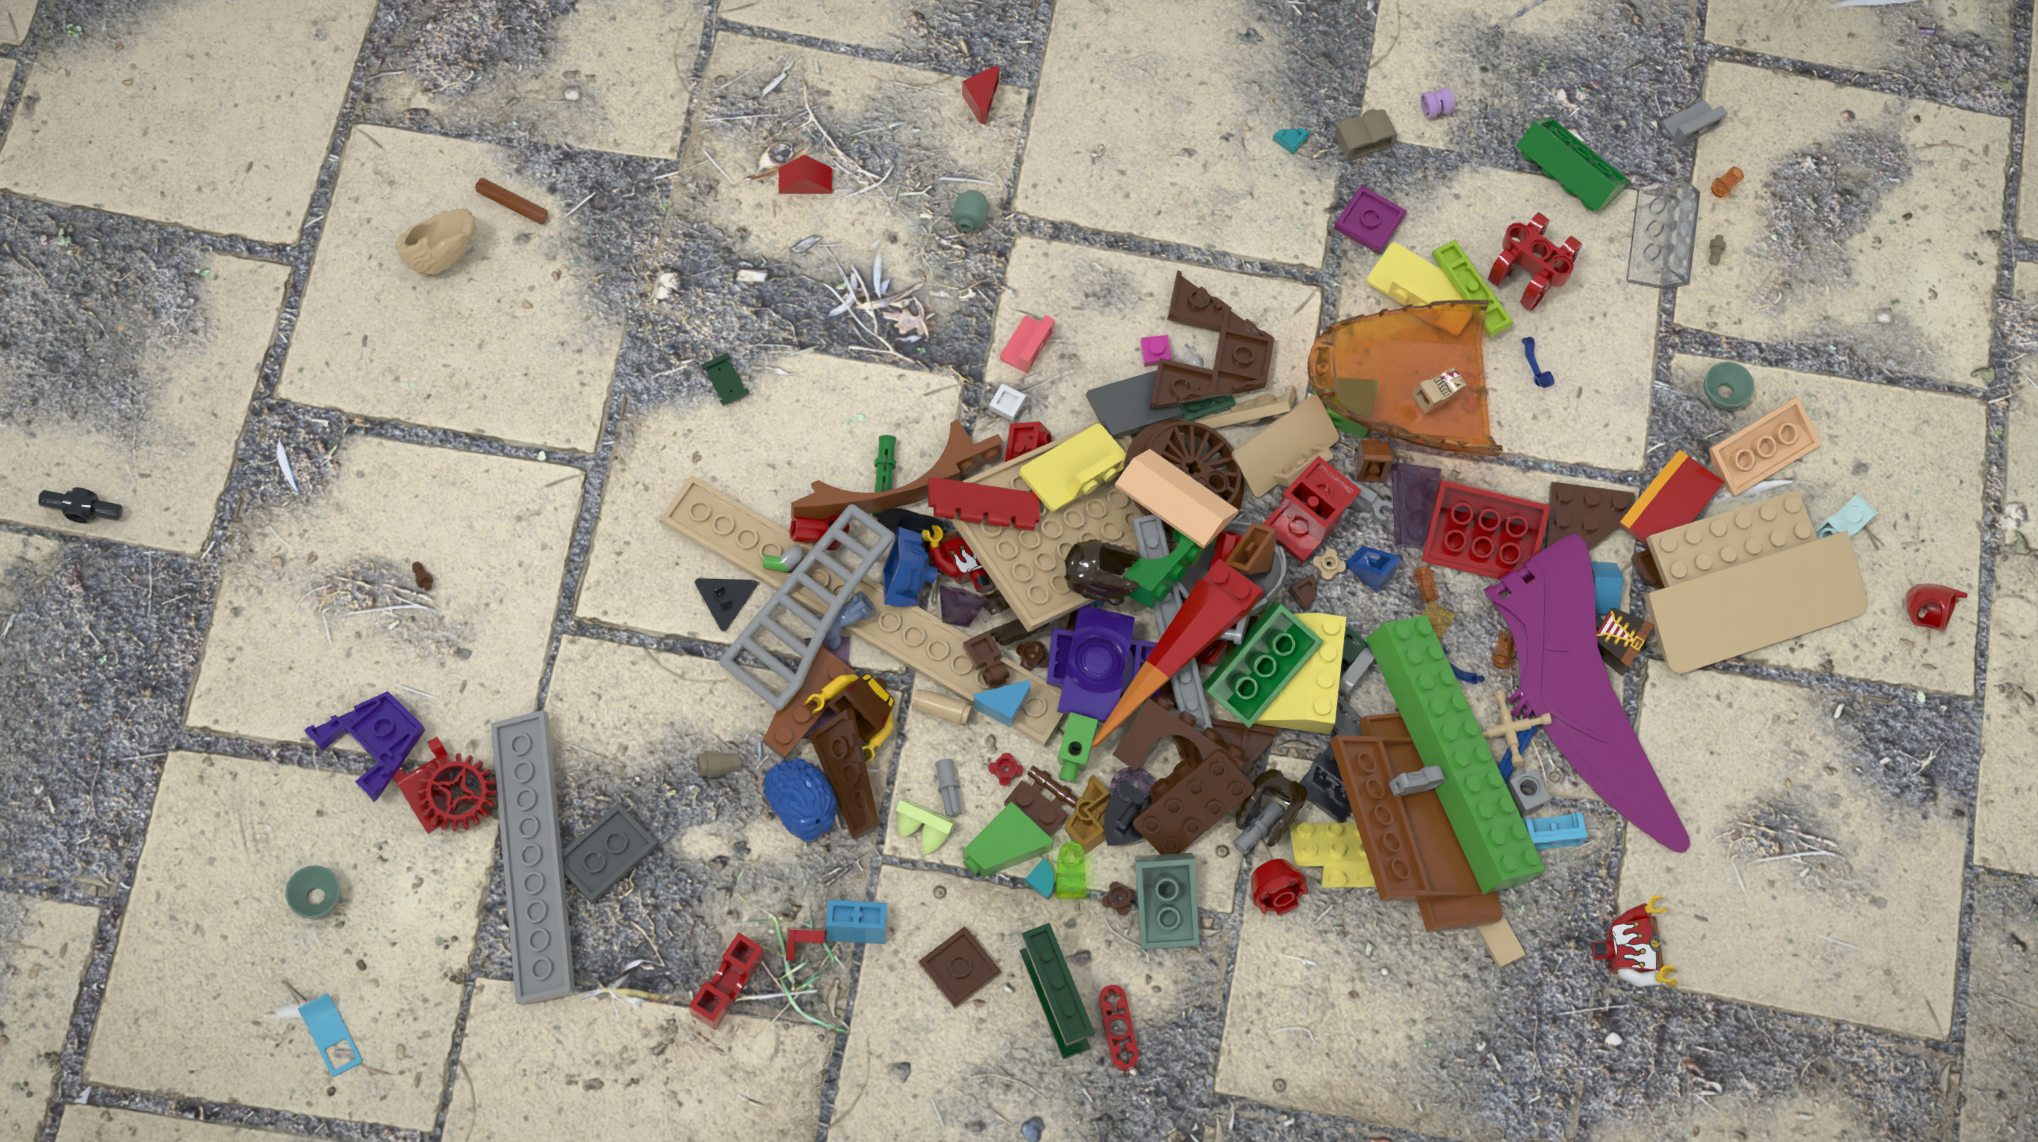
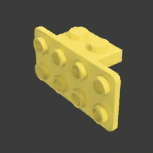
M1398 243L1390 244L1367 277V283L1451 335H1458L1472 315L1465 302L1440 268Z
M1095 424L1022 466L1019 475L1044 505L1054 512L1080 496L1090 494L1097 486L1104 482H1110L1119 473L1123 472L1126 453L1101 424Z
M1293 823L1290 825L1289 833L1294 863L1297 866H1322L1320 879L1322 888L1376 887L1356 823Z

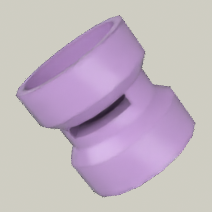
M1448 87L1441 88L1436 93L1429 91L1421 94V107L1425 117L1429 119L1436 117L1438 113L1449 114L1454 112V98Z

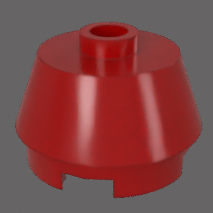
M1285 859L1267 861L1260 865L1251 875L1253 904L1264 915L1268 911H1276L1277 915L1287 913L1299 906L1297 900L1302 894H1308L1305 875Z

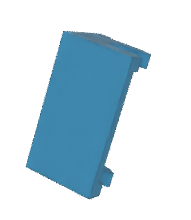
M828 900L826 941L885 944L887 903Z

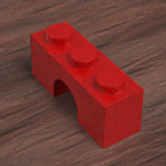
M738 932L723 954L722 963L715 976L709 983L704 982L689 1004L690 1015L716 1030L764 959V948Z

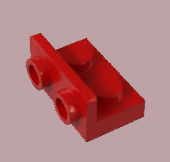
M1040 421L1010 423L1005 462L1051 443L1052 435L1050 431Z

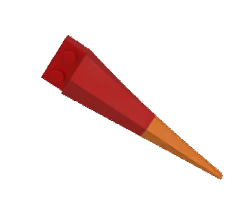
M1218 559L1205 577L1199 579L1092 742V746L1094 748L1098 747L1171 677L1228 629L1244 618L1265 593L1263 589L1221 559Z

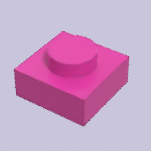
M1168 335L1141 338L1140 345L1144 367L1157 366L1160 358L1172 361Z

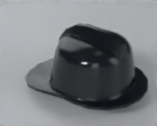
M901 508L883 510L877 519L878 522L891 530L895 536L899 527L922 534L923 530H928L931 538L934 536L932 525L939 526L942 531L944 529V525L936 517L922 515ZM922 538L921 546L925 549V552H930V542Z

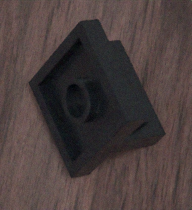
M1330 744L1323 754L1320 752L1316 756L1310 770L1301 779L1299 784L1306 787L1307 800L1336 822L1342 823L1352 809Z

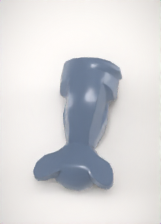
M858 591V593L853 594L851 601L843 605L824 638L830 642L832 649H837L840 646V632L842 628L851 626L861 619L867 620L876 613L873 603L865 593Z

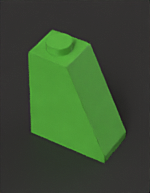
M1010 802L963 849V864L973 874L978 872L984 878L1049 853L1053 848L1054 840L1014 803Z

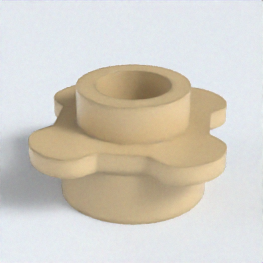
M1327 549L1324 555L1314 557L1312 562L1313 566L1317 568L1318 573L1325 580H1331L1338 572L1342 573L1346 568L1345 562L1340 561L1337 557V551L1334 549Z

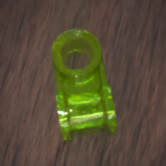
M1066 842L1059 849L1056 873V899H1086L1085 853L1083 847L1077 842ZM1068 852H1073V856L1076 857L1074 863L1069 862L1067 858Z

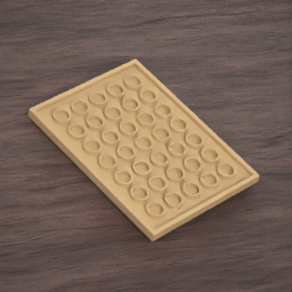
M1094 423L962 482L1034 492L1019 475L1021 467L1091 426L1101 423ZM1125 435L1114 439L1127 453L1133 441L1131 436ZM1123 472L1119 473L1110 482H1104L1097 486L1090 494H1084L1054 512L1050 511L1039 499L1040 521L1035 523L1034 531L1013 528V520H1011L1009 528L986 524L985 515H983L982 523L958 520V511L955 513V518L950 519L1028 632L1095 601L1072 592L1064 578L1066 575L1064 560L1074 544L1097 539L1103 543L1109 542L1111 545L1115 544L1125 547L1127 550L1139 552L1132 519L1143 517L1144 515L1136 507L1132 498L1115 487L1116 481ZM1164 530L1169 553L1176 549L1178 543L1174 540L1173 533ZM1125 568V573H1123V575L1113 574L1109 571H1104L1102 569H1100V572L1111 574L1123 579V576L1130 568Z

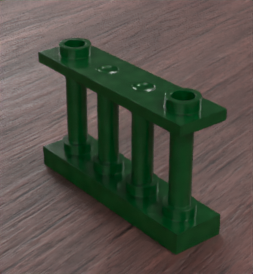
M1047 923L1023 932L1021 936L1026 948L1019 950L1062 1059L1064 1060L1090 1050L1091 1047L1087 1038L1094 1036L1095 1032L1051 924Z

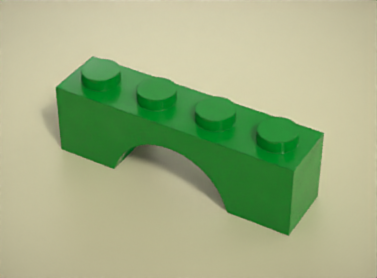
M1173 528L1174 540L1178 543L1173 552L1157 559L1139 558L1123 576V579L1139 583L1138 588L1130 592L1128 596L1153 609L1159 601H1163L1167 597L1170 588L1176 582H1180L1183 579L1186 570L1192 564H1196L1199 561L1202 552L1209 545L1211 546L1216 542L1218 535L1203 549Z

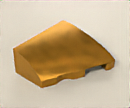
M1094 774L1089 778L1088 786L1082 797H1079L1073 815L1069 816L1064 826L1069 838L1083 856L1106 840L1104 814L1110 799V792Z

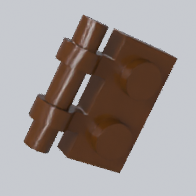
M1033 765L1027 775L1035 780L1034 784L1029 786L1021 780L1004 801V806H1007L1010 802L1014 803L1046 834L1052 837L1068 815L1060 807L1065 802L1071 808H1074L1079 798L1071 793L1072 790L1066 785L1062 787L1051 779L1052 775L1045 770L1041 771ZM1043 788H1046L1056 796L1052 802L1040 794Z

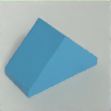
M1591 561L1595 587V613L1598 616H1607L1611 608L1619 610L1623 576L1617 563Z
M1026 680L974 694V708L996 721L1011 727L1030 695V681Z

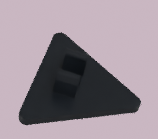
M697 578L695 585L718 627L724 632L729 628L757 587V582L744 579Z

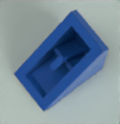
M1363 545L1345 564L1350 571L1377 593L1395 575L1401 559L1397 555Z

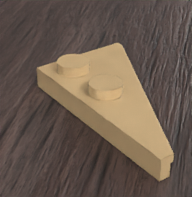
M1294 386L1285 387L1286 394L1276 398L1275 395L1267 393L1258 398L1231 406V412L1220 415L1212 413L1195 420V422L1210 428H1217L1244 421L1246 424H1252L1267 416L1280 418L1292 409L1296 396Z

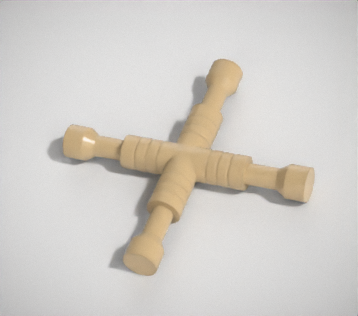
M1498 690L1494 695L1500 706L1499 715L1502 724L1488 727L1487 730L1481 732L1484 738L1489 737V739L1505 735L1508 748L1512 752V765L1520 767L1524 764L1523 757L1519 754V742L1516 732L1531 729V726L1539 724L1549 725L1552 724L1550 713H1545L1538 718L1530 720L1525 718L1513 721L1510 708L1506 704V692Z

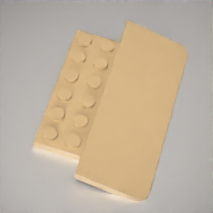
M1799 490L1650 535L1646 538L1665 588L1645 595V599L1666 665L1672 672L1677 674L1686 673L1859 617L1867 608V597L1848 530L1818 539Z

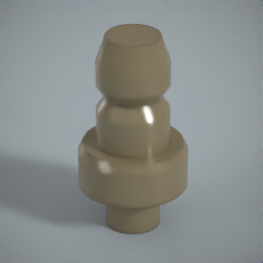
M1716 235L1715 239L1710 240L1711 255L1709 263L1711 265H1718L1720 255L1726 248V242L1723 241L1724 236Z

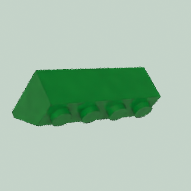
M1552 117L1534 121L1516 145L1521 150V155L1525 159L1539 164L1542 167L1541 171L1550 178L1555 177L1562 183L1561 187L1571 195L1576 194L1582 199L1581 203L1583 206L1591 211L1596 210L1598 212L1605 209L1631 183L1627 177Z
M1274 601L1245 634L1243 644L1236 645L1203 683L1202 688L1220 705L1250 728L1322 644L1323 640L1282 604Z

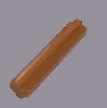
M480 178L475 185L477 193L539 224H544L549 214L546 209L485 178Z

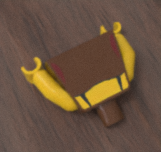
M865 673L860 678L855 674L840 675L822 688L821 694H813L804 702V705L810 700L817 703L818 708L811 714L818 713L824 707V701L827 699L829 700L827 704L837 715L846 709H854L859 736L865 743L869 741L867 745L862 746L863 751L866 753V763L874 759L875 747L879 748L894 727L893 712L891 710L895 701L886 691L888 687L887 682L880 677L873 678L869 673Z

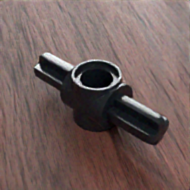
M74 487L72 491H67L66 494L44 490L38 497V504L41 507L62 510L64 517L77 523L87 524L89 520H94L95 517L115 521L122 517L123 507L120 504L99 501L97 494L85 488Z

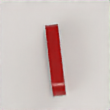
M1108 985L1100 993L1099 1006L1112 1065L1119 1071L1127 1072L1132 1070L1138 1061V1049L1124 990L1117 985ZM1109 993H1113L1114 997H1120L1116 1003L1117 1013L1107 1017V1014H1112L1113 1010L1111 1003L1105 1002V999L1108 998ZM1116 1020L1124 1022L1127 1026L1126 1033L1121 1036L1114 1035L1110 1030L1111 1023ZM1129 1039L1130 1043L1125 1042V1051L1127 1054H1132L1133 1057L1129 1058L1128 1064H1124L1123 1060L1117 1059V1057L1121 1053L1120 1043Z

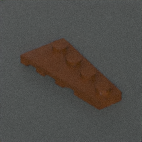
M846 709L811 733L809 737L829 784L833 788L837 803L852 838L856 839L863 837L878 827L879 820L854 709Z

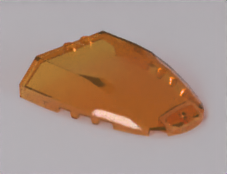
M1488 300L1432 301L1428 305L1413 307V304H1408L1401 309L1390 311L1386 308L1382 309L1379 313L1367 316L1361 314L1339 321L1329 326L1315 340L1308 356L1307 370L1309 380L1319 399L1335 413L1366 428L1420 446L1449 452L1496 457L1503 451V446L1497 445L1490 434L1482 353V337L1485 314L1489 306ZM1455 367L1468 385L1467 388L1451 398L1450 401L1424 414L1411 394L1421 382L1427 379L1431 380ZM1423 393V399H1424V401L1429 404L1430 401L1427 399V397H1426L1425 394Z

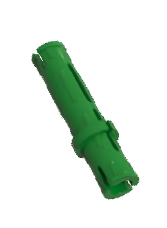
M892 435L879 436L878 458L874 460V466L877 468L875 492H882V482H885L884 491L892 490L893 470L896 468L897 463L894 460L896 437ZM885 455H887L886 472H884ZM882 511L872 513V516L878 518Z

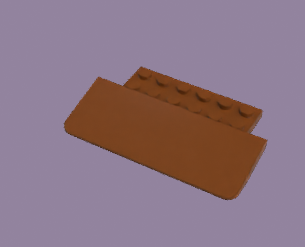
M1391 713L1365 716L1359 720L1363 736L1336 735L1330 740L1380 900H1417L1427 932L1488 925L1501 920L1503 909L1497 891L1483 895L1435 788L1394 797L1389 782L1402 773L1417 772L1425 767L1401 714Z

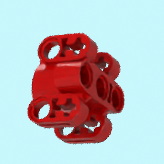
M1540 212L1535 214L1527 226L1517 222L1508 226L1502 240L1504 250L1494 262L1488 276V281L1495 286H1499L1507 276H1511L1516 263L1531 273L1534 277L1527 285L1520 301L1521 305L1529 311H1532L1539 304L1545 292L1551 286L1561 287L1567 284L1574 269V261L1583 244L1573 236H1570L1560 248L1542 236L1546 232L1550 219ZM1512 238H1517L1520 242L1514 241ZM1533 253L1539 254L1542 257H1536L1533 255Z

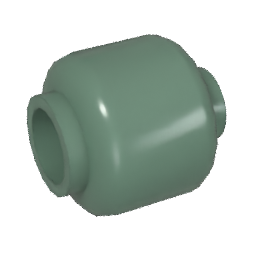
M968 190L958 195L951 216L961 230L971 232L984 226L990 205L984 194L976 190Z

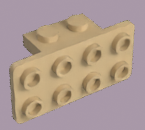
M1311 395L1292 408L1290 412L1285 413L1233 450L1232 458L1241 468V475L1251 494L1255 497H1261L1277 484L1289 487L1318 456L1326 462L1331 460L1333 455L1329 447L1339 440V434L1320 397Z

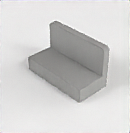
M1703 100L1665 119L1662 126L1679 148L1721 127L1728 112L1722 105L1712 110L1709 104Z

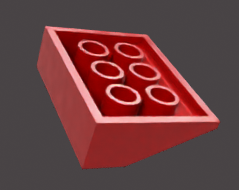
M1440 478L1421 561L1500 579L1512 570L1517 571L1522 568L1524 562L1540 552L1551 505L1546 502ZM1529 576L1523 581L1528 584L1533 579Z

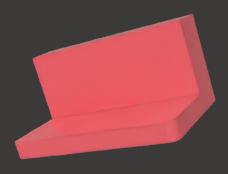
M1027 315L1024 316L1000 354V360L1028 374L1054 332L1055 319L1045 315L1042 321L1039 322Z

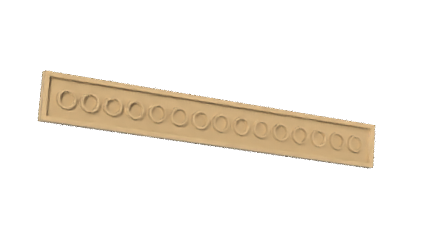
M693 475L690 476L661 517L662 524L775 590L780 588L795 568L790 572L763 568L765 554L780 557L791 546L798 545L803 549L804 559L814 547L810 543L793 542L790 539L789 531ZM832 557L852 573L855 571L853 568ZM818 561L806 573L835 596H837L846 583ZM864 576L846 603L851 601L853 594L862 591L873 603L876 613L867 620L861 619L855 624L842 629L972 705L974 694L1029 680L1031 684L1030 695L1011 728L1045 747L1065 715L1064 713L1057 712L1061 689L1046 684L1044 679L1004 656H1001L996 661L998 664L1001 662L1005 664L1010 678L1006 679V683L996 688L994 686L988 687L982 677L985 666L976 670L963 648V642L971 639L970 636L916 605L904 607L885 605L883 586ZM800 583L788 594L797 603L820 616H824L829 608L827 603Z

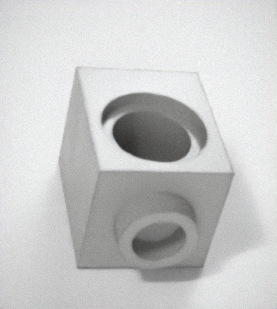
M1535 769L1529 772L1520 770L1509 777L1510 780L1506 786L1521 818L1546 808L1551 797ZM1520 787H1528L1533 795H1524Z

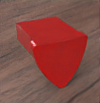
M788 927L786 961L795 960L796 942L825 943L826 929Z

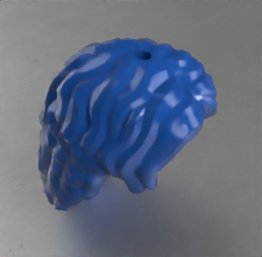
M794 757L792 761L783 759L781 764H775L765 774L763 793L775 815L779 817L782 826L787 831L800 838L803 842H813L819 838L821 833L825 834L831 830L835 822L837 798L828 779L818 767L806 762L804 759Z

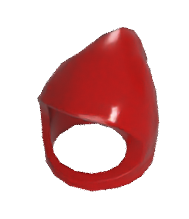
M1917 584L1906 593L1907 612L1914 625L1930 627L1945 632L1957 599L1967 598L1968 594L1938 584ZM1920 608H1925L1927 611L1923 618L1919 616Z

